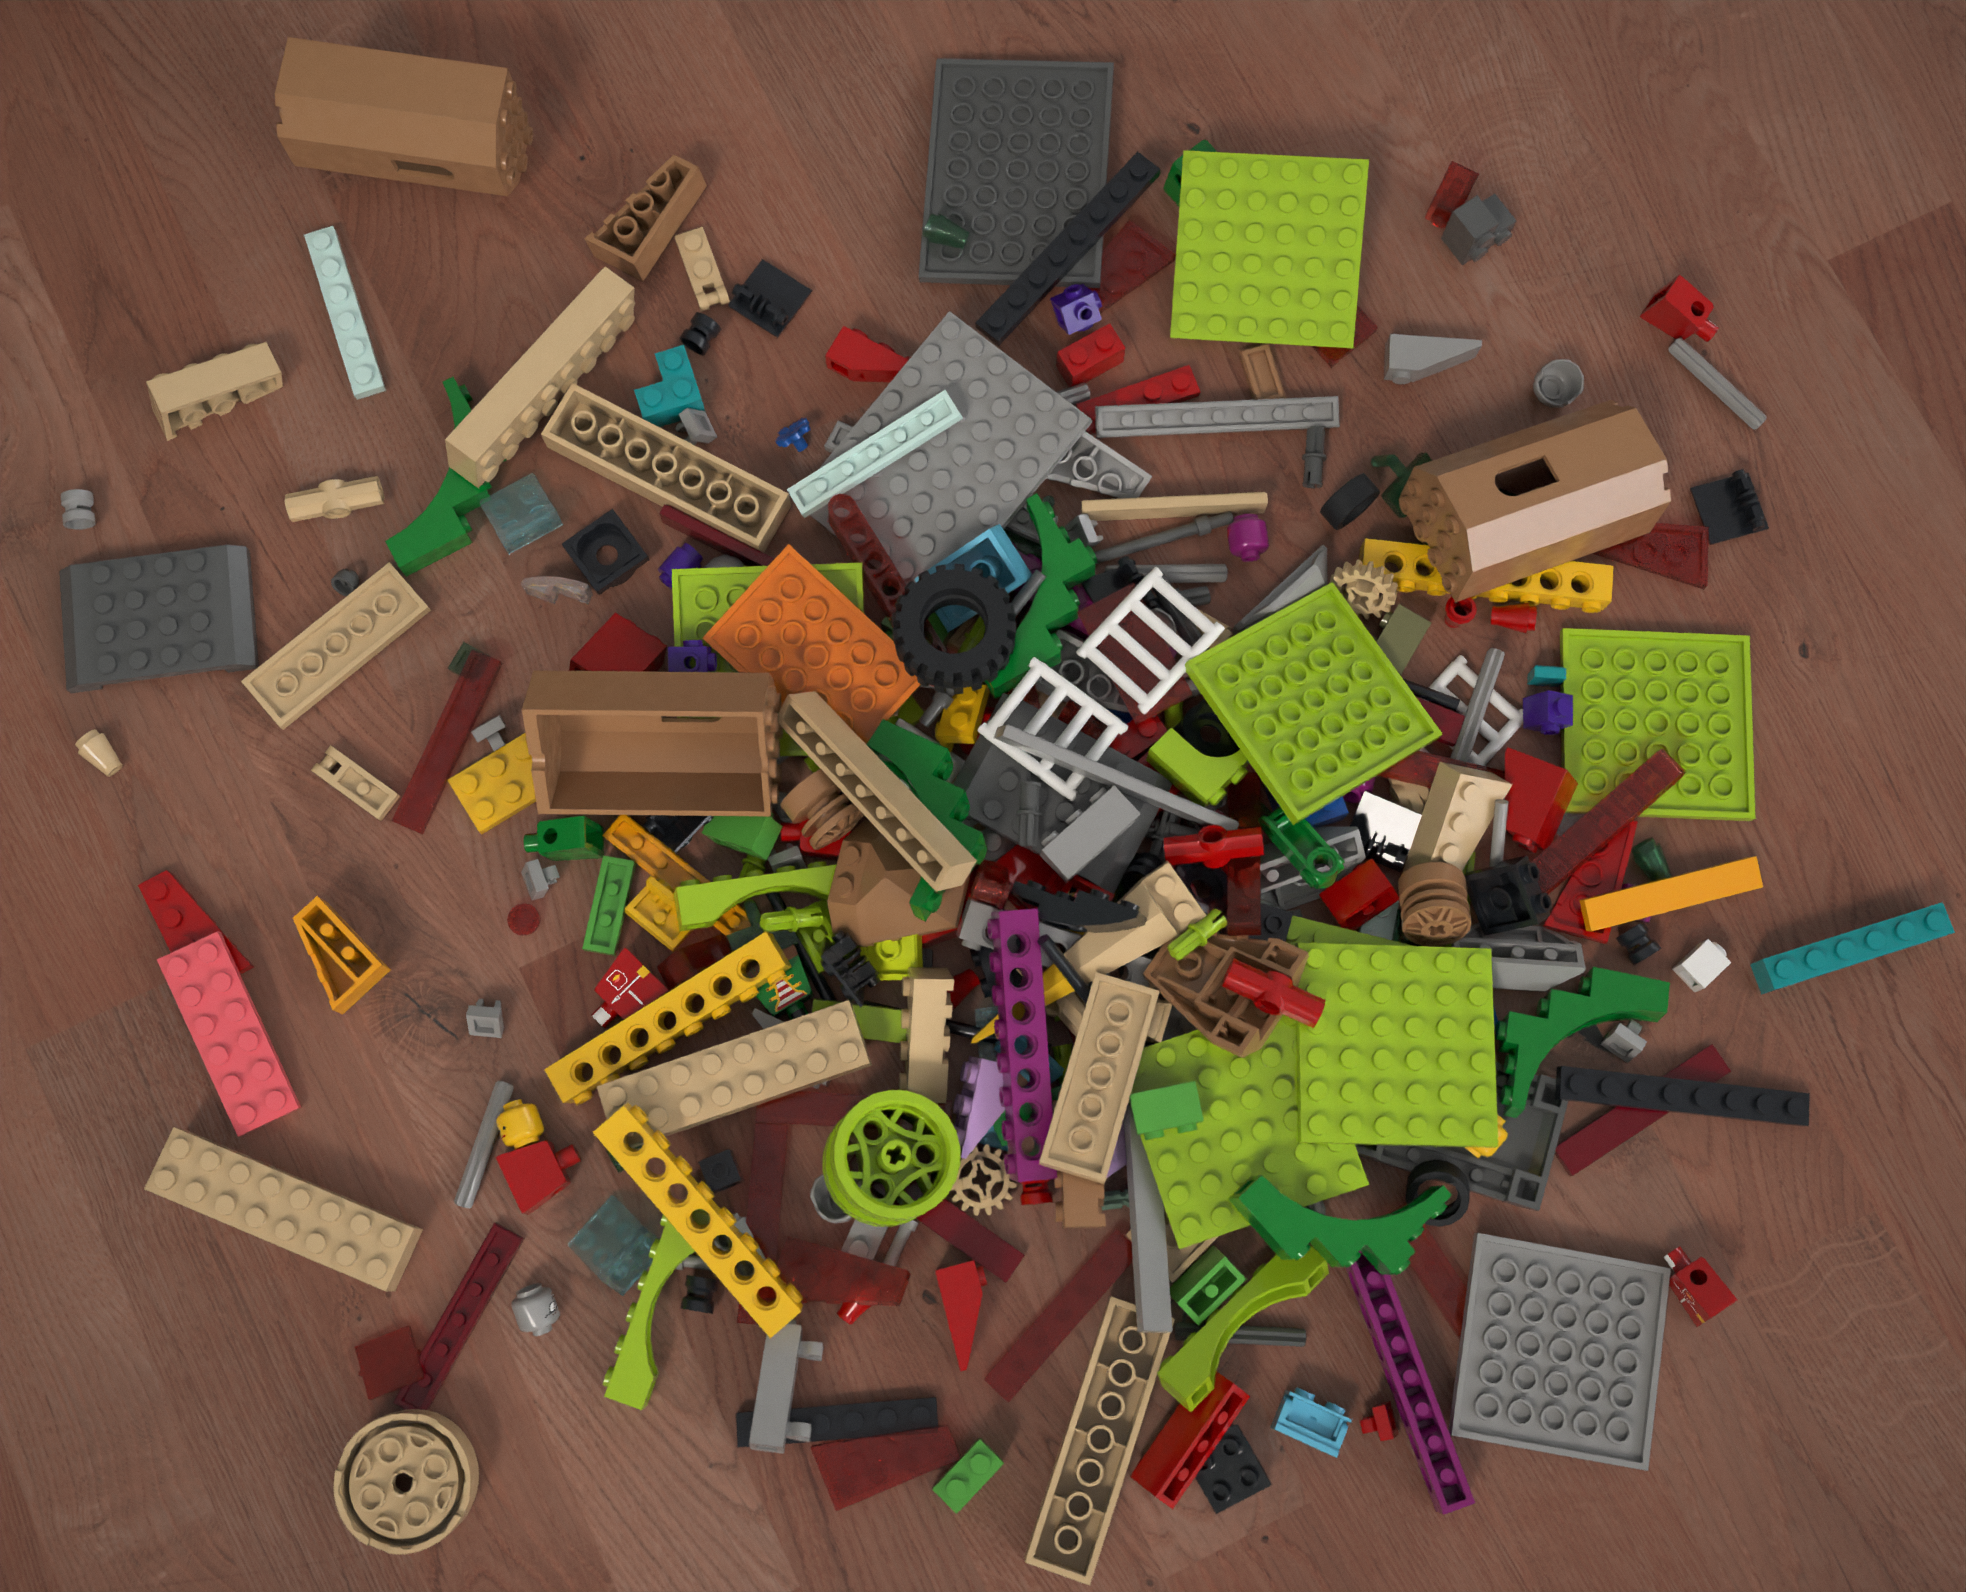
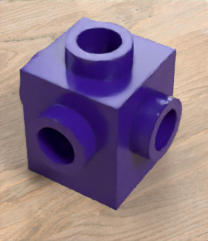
M1083 283L1068 286L1064 289L1063 293L1050 298L1058 325L1069 335L1076 331L1088 330L1094 323L1102 320L1099 312L1102 304L1097 292L1091 291Z
M683 640V647H668L669 672H716V653H711V647L703 646V640ZM692 658H695L696 660V666L694 668H692L690 664Z

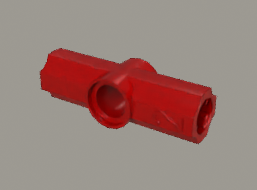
M1208 825L1203 827L1198 834L1163 838L1165 861H1169L1171 865L1202 862L1206 867L1220 868L1225 866L1230 859L1265 855L1261 827L1226 831L1222 826Z
M1235 958L1230 963L1222 981V987L1253 1000L1255 1007L1262 1012L1270 1015L1283 1014L1312 1028L1317 1025L1325 1007L1326 1000L1294 986L1293 981L1288 976L1276 971H1267L1265 973Z

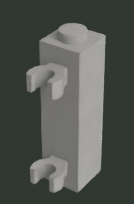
M793 1319L772 1338L766 1334L749 1440L751 1450L784 1454L787 1438L810 1442L811 1424L789 1422L799 1357L822 1361L824 1347L821 1342L802 1341V1325H796L797 1322Z

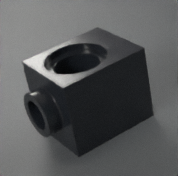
M730 1149L698 1162L705 1181L714 1194L745 1182L734 1153Z

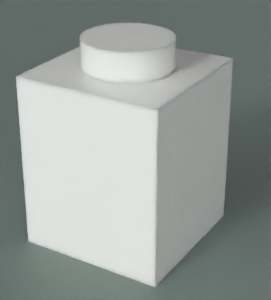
M1707 939L1697 944L1672 970L1695 993L1706 988L1731 962L1726 957V951L1718 943Z

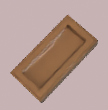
M1269 344L1240 350L1239 358L1252 399L1286 398Z

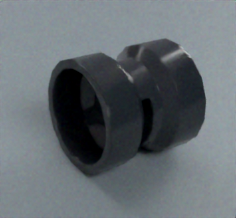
M696 312L690 320V328L685 329L679 339L691 351L705 355L710 348L709 342L717 337L721 327L709 316Z
M1148 852L1139 853L1123 875V886L1129 891L1140 879L1163 863L1154 854Z
M1644 921L1616 938L1622 947H1626L1629 951V959L1633 965L1661 949L1658 942L1651 939L1648 935L1649 929Z
M687 1275L685 1281L687 1294L682 1298L680 1308L713 1314L715 1303L712 1299L713 1294L718 1290L719 1280ZM695 1294L705 1295L704 1298L694 1296Z

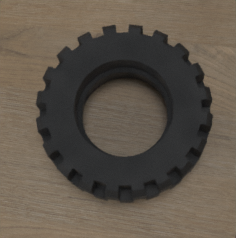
M944 564L936 566V573L929 574L925 570L918 574L919 581L917 583L910 581L904 587L905 595H899L895 603L896 612L892 616V632L899 661L904 663L907 673L910 676H917L918 683L925 687L929 684L934 685L935 691L945 693V689L950 688L954 689V694H963V688L971 686L972 691L982 688L983 681L987 680L991 683L998 677L999 669L1004 670L1009 663V656L1013 654L1015 647L1014 606L1009 602L1010 596L1005 588L999 589L998 581L991 575L987 579L984 578L983 570L973 567L971 572L965 571L964 564H955V569L946 570ZM951 605L970 608L979 614L984 621V637L978 645L963 653L951 654L939 651L926 641L924 635V624L932 613L940 608Z

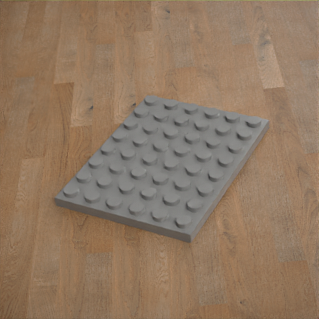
M950 311L821 467L944 390L947 391L963 419L810 514L813 519L903 591H905L904 587L910 581L916 583L914 579L918 577V574L930 569L988 529L1000 524L1004 530L1024 506L1026 499L1033 495L1092 423L1090 417Z

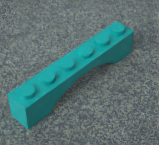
M1941 902L1764 958L1750 964L1762 995L1861 962L1936 940L1955 933L1944 904Z

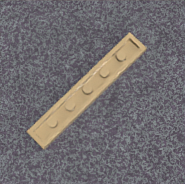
M1265 492L1083 500L1081 501L1080 515L1088 514L1090 520L1107 521L1205 515L1216 516L1231 511L1232 515L1260 514L1265 512L1268 498Z

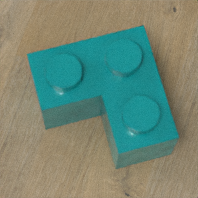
M681 345L655 353L663 381L634 390L643 419L658 427H663L682 421L679 414L686 408L705 411L685 346Z

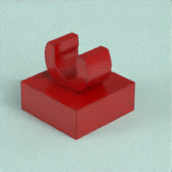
M1391 1401L1376 1404L1372 1407L1373 1416L1364 1417L1362 1420H1359L1362 1433L1378 1431L1380 1442L1394 1439L1399 1435Z

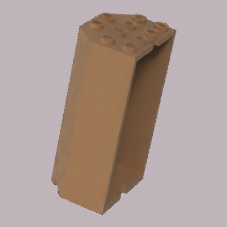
M287 38L275 90V106L279 107V115L282 122L276 123L277 137L294 166L509 196L519 184L521 173L526 172L528 157L525 153L527 145H531L533 141V128L529 126L528 114L523 110L522 98L518 97L516 82L512 80L508 68L307 39Z
M1608 400L1415 466L1399 497V505L1401 511L1409 517L1416 538L1422 541V543H1428L1430 547L1427 552L1428 559L1441 575L1444 589L1452 595L1455 602L1650 533L1671 503V494L1669 488H1664L1663 473L1668 472L1667 458L1638 410L1629 405L1621 407L1618 406V402ZM1543 458L1557 481L1518 496H1508L1498 490L1495 484V477L1501 472Z
M533 670L522 707L528 753L532 755L531 772L538 814L771 817L773 804H778L779 802L778 784H781L782 765L777 764V758L780 757V739L783 737V728L778 723V713L781 709V694L776 693L774 679L770 673ZM663 716L717 717V718H713V719L663 718Z

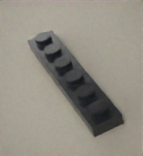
M936 1397L791 1408L789 1422L811 1424L810 1442L939 1432ZM754 1411L736 1413L737 1448L750 1447L749 1440ZM786 1439V1444L804 1443L803 1441Z

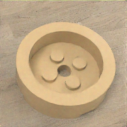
M419 1409L400 1410L387 1414L360 1429L344 1448L334 1475V1498L338 1513L347 1529L365 1545H370L390 1554H410L427 1549L453 1532L469 1513L479 1484L477 1457L465 1433L453 1421L443 1415ZM399 1473H406L413 1478L410 1491L402 1492L396 1487L395 1480Z

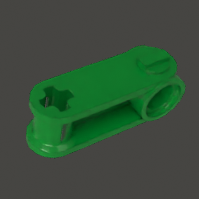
M1278 807L1268 816L1262 815L1258 819L1259 825L1265 834L1300 872V876L1311 888L1322 889L1331 886L1336 881L1337 874L1344 870V859L1334 848H1331L1306 819L1293 825L1281 807ZM1322 863L1326 864L1330 870L1320 872L1314 866Z

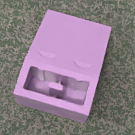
M969 1056L968 1062H964L962 1065L960 1081H963L964 1084L962 1093L956 1095L953 1106V1113L957 1114L954 1128L960 1143V1158L965 1159L1005 1111V1107L1001 1106L999 1099V1089L1003 1087V1073H999L997 1062Z

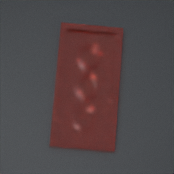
M1134 583L1077 612L1089 636L1136 587ZM1130 611L1118 624L1169 671L1176 664L1164 639L1134 612ZM1110 634L1096 647L1145 693L1148 694L1160 681L1157 676ZM1182 676L1156 705L1144 715L1137 707L1139 704L1114 682L1136 725L1193 696L1184 676Z

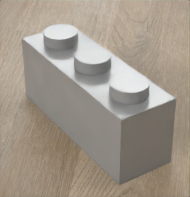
M1115 785L1108 791L1104 787L1100 789L1089 800L1092 805L1085 812L1078 809L1065 821L1068 824L1066 829L1060 834L1055 830L1042 841L1041 844L1044 848L1041 850L1040 856L1065 883H1068L1140 817L1141 813Z

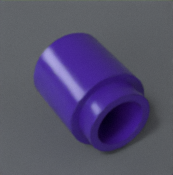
M684 543L681 547L677 546L658 568L661 573L658 578L667 587L672 589V569L700 568L703 557L687 543Z

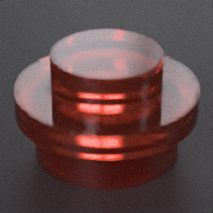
M518 904L508 914V926L517 935H530L540 925V914L530 904Z

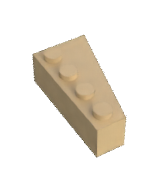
M267 342L249 344L240 351L231 354H219L212 360L200 364H189L182 370L170 374L162 373L156 375L152 380L146 381L153 412L167 441L177 437L175 431L189 425V428L192 430L203 425L201 420L213 413L222 416L231 412V409L241 400L243 403L248 404L283 387L281 371Z
M1439 762L1402 874L1409 868L1426 862H1444L1463 870L1494 817L1495 800H1504L1513 784L1492 772Z
M908 967V976L902 977V996H907V1009H901V1028H907L906 1041H900V1061H905V1073H899V1090H907L923 1095L934 1103H946L949 1064L948 1058H945V1052H948L950 1048L949 1025H946V1019L952 1018L950 993H947V990H953L954 978L948 968Z

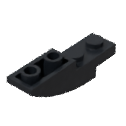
M1028 880L1027 884L1015 881L1010 892L1018 900L1038 907V919L1044 924L1061 929L1090 933L1116 932L1143 926L1147 921V918L1139 912L1140 907L1126 900H1121L1120 904L1109 901V895L1095 889H1091L1090 894L1079 890L1075 899V897L1062 891H1057L1056 895L1045 892V886Z

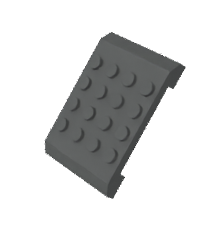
M221 545L69 565L59 571L66 690L70 693L103 689L102 685L223 669L229 673L252 670L259 667L250 550L245 546Z
M1002 694L987 724L1009 697L1008 694ZM1022 700L1003 725L1009 724L1024 730L1039 709ZM1050 716L1036 736L1055 743L1068 724ZM1079 731L1066 749L1085 756L1097 740ZM982 734L977 739L953 785L966 791L970 803L967 820L970 821L972 819L1018 844L1019 816L1016 815V811L1020 810V783L1024 781L1041 783L1039 811L1042 812V817L1038 819L1037 846L1026 848L1039 856L1044 848L1041 843L1055 830L1060 834L1068 827L1065 821L1078 809L1085 812L1092 805L1089 800L1100 789L1104 787L1108 791L1111 788L1085 777L1076 789L1078 791L1076 798L1070 801L987 740ZM1108 747L1097 761L1167 792L1172 786V783L1161 774L1111 747ZM1028 753V754L1031 755L1033 758H1035L1037 761L1040 762V761L1042 760V758L1037 757V756H1035V755H1033V754ZM1056 764L1050 769L1064 781L1073 772ZM1123 792L1121 793L1141 813L1140 817L1077 874L1113 894L1159 810V807Z
M1495 1062L1497 1114L1506 1121L1502 1127L1507 1131L1508 1137L1491 1157L1481 1155L1478 1159L1465 1147L1355 1144L1358 1155L1408 1172H1411L1413 1168L1425 1161L1435 1159L1448 1161L1458 1166L1466 1175L1470 1192L1517 1207L1539 1211L1568 1101L1555 1100V1078L1542 1074L1535 1075L1529 1087L1525 1110L1517 1118L1503 1116L1504 1105L1500 1104V1095L1503 1085H1507L1508 1073H1504V1064ZM1433 1179V1180H1436V1181H1439V1182H1442V1183H1445V1184L1454 1186L1453 1184L1447 1182L1446 1180Z

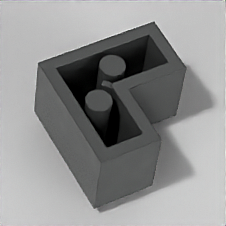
M1495 193L1484 201L1477 195L1452 212L1441 239L1463 266L1470 260L1474 262L1480 260L1487 254L1488 248L1494 244L1500 246L1508 241L1512 236L1511 231L1516 223V219Z

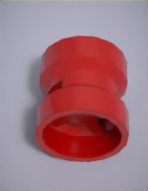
M1051 1179L1019 1182L1023 1187V1192L1020 1195L1021 1205L1053 1203V1195L1048 1187V1182ZM1042 1184V1186L1029 1187V1185Z

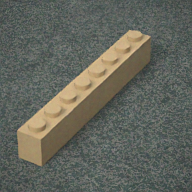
M816 691L787 695L778 713V723L935 891L962 886L977 861Z

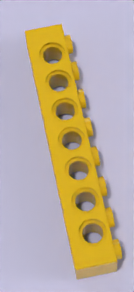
M1366 538L1363 541L1359 554V560H1361L1363 565L1373 561V567L1377 569L1381 566L1385 567L1387 562H1392L1398 567V572H1390L1386 567L1384 569V574L1392 573L1394 575L1392 582L1398 584L1397 591L1409 593L1415 590H1423L1433 596H1443L1448 593L1443 587L1442 577L1437 568L1432 566L1428 559L1429 545ZM1569 561L1520 579L1522 586L1508 583L1471 598L1486 597L1495 603L1513 600L1520 601V604L1529 603V606H1537L1539 603L1549 604L1552 608L1559 610L1577 607L1582 608L1583 612L1598 613L1604 610L1612 601L1614 566ZM1416 566L1426 567L1429 575H1420L1416 570ZM1540 579L1548 580L1552 584V589H1545L1541 585ZM1571 583L1581 585L1583 593L1574 591Z
M764 932L544 1070L562 1102H575L576 1106L594 1096L592 1091L597 1089V1086L620 1079L619 1074L629 1068L631 1071H635L649 1062L647 1057L656 1051L662 1054L676 1045L674 1040L684 1034L686 1037H689L704 1028L702 1023L713 1017L716 1020L725 1016L731 1011L730 1005L738 1000L744 1003L759 994L757 989L767 982L769 985H773L787 976L785 971L792 966L774 935ZM756 960L759 963L760 971L756 977L749 978L746 968L750 962ZM724 978H729L732 983V989L727 995L723 996L719 991V984ZM701 995L704 999V1007L700 1012L696 1013L693 1011L691 1003L695 996ZM673 1012L676 1016V1024L672 1029L668 1030L664 1025V1018L668 1013ZM642 1029H645L649 1035V1040L645 1046L641 1047L637 1043V1034ZM617 1046L621 1051V1058L616 1064H613L610 1061L609 1053L613 1047ZM589 1063L593 1068V1076L589 1081H586L582 1076V1069Z
M627 1102L593 1132L594 1135L763 1331L772 1338L802 1311L803 1304L800 1301L803 1297L793 1284L786 1285L778 1276L781 1274V1271L770 1258L766 1260L762 1258L756 1251L759 1246L753 1237L747 1232L742 1234L734 1225L737 1222L736 1218L726 1207L720 1209L712 1200L715 1195L709 1186L703 1181L698 1183L690 1173L693 1169L682 1156L679 1155L676 1158L668 1149L671 1144L664 1134L659 1130L654 1132L646 1122L649 1118L638 1105L635 1104L632 1107ZM637 1132L642 1136V1148L634 1149L629 1146L627 1142L628 1133ZM651 1158H660L664 1161L666 1169L663 1174H655L650 1170L649 1160ZM675 1183L683 1184L688 1191L687 1198L683 1200L674 1198L671 1194V1186ZM696 1209L707 1211L710 1216V1222L706 1225L697 1224L693 1219V1211ZM718 1235L728 1236L732 1241V1248L725 1251L720 1250L715 1245V1237ZM743 1260L749 1261L754 1266V1273L750 1276L741 1275L737 1270V1263ZM764 1286L772 1287L777 1297L773 1301H764L759 1296L758 1290Z

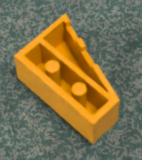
M316 896L293 917L307 953L311 956L318 972L317 976L328 995L333 1011L343 1015L391 971L333 907L322 898Z

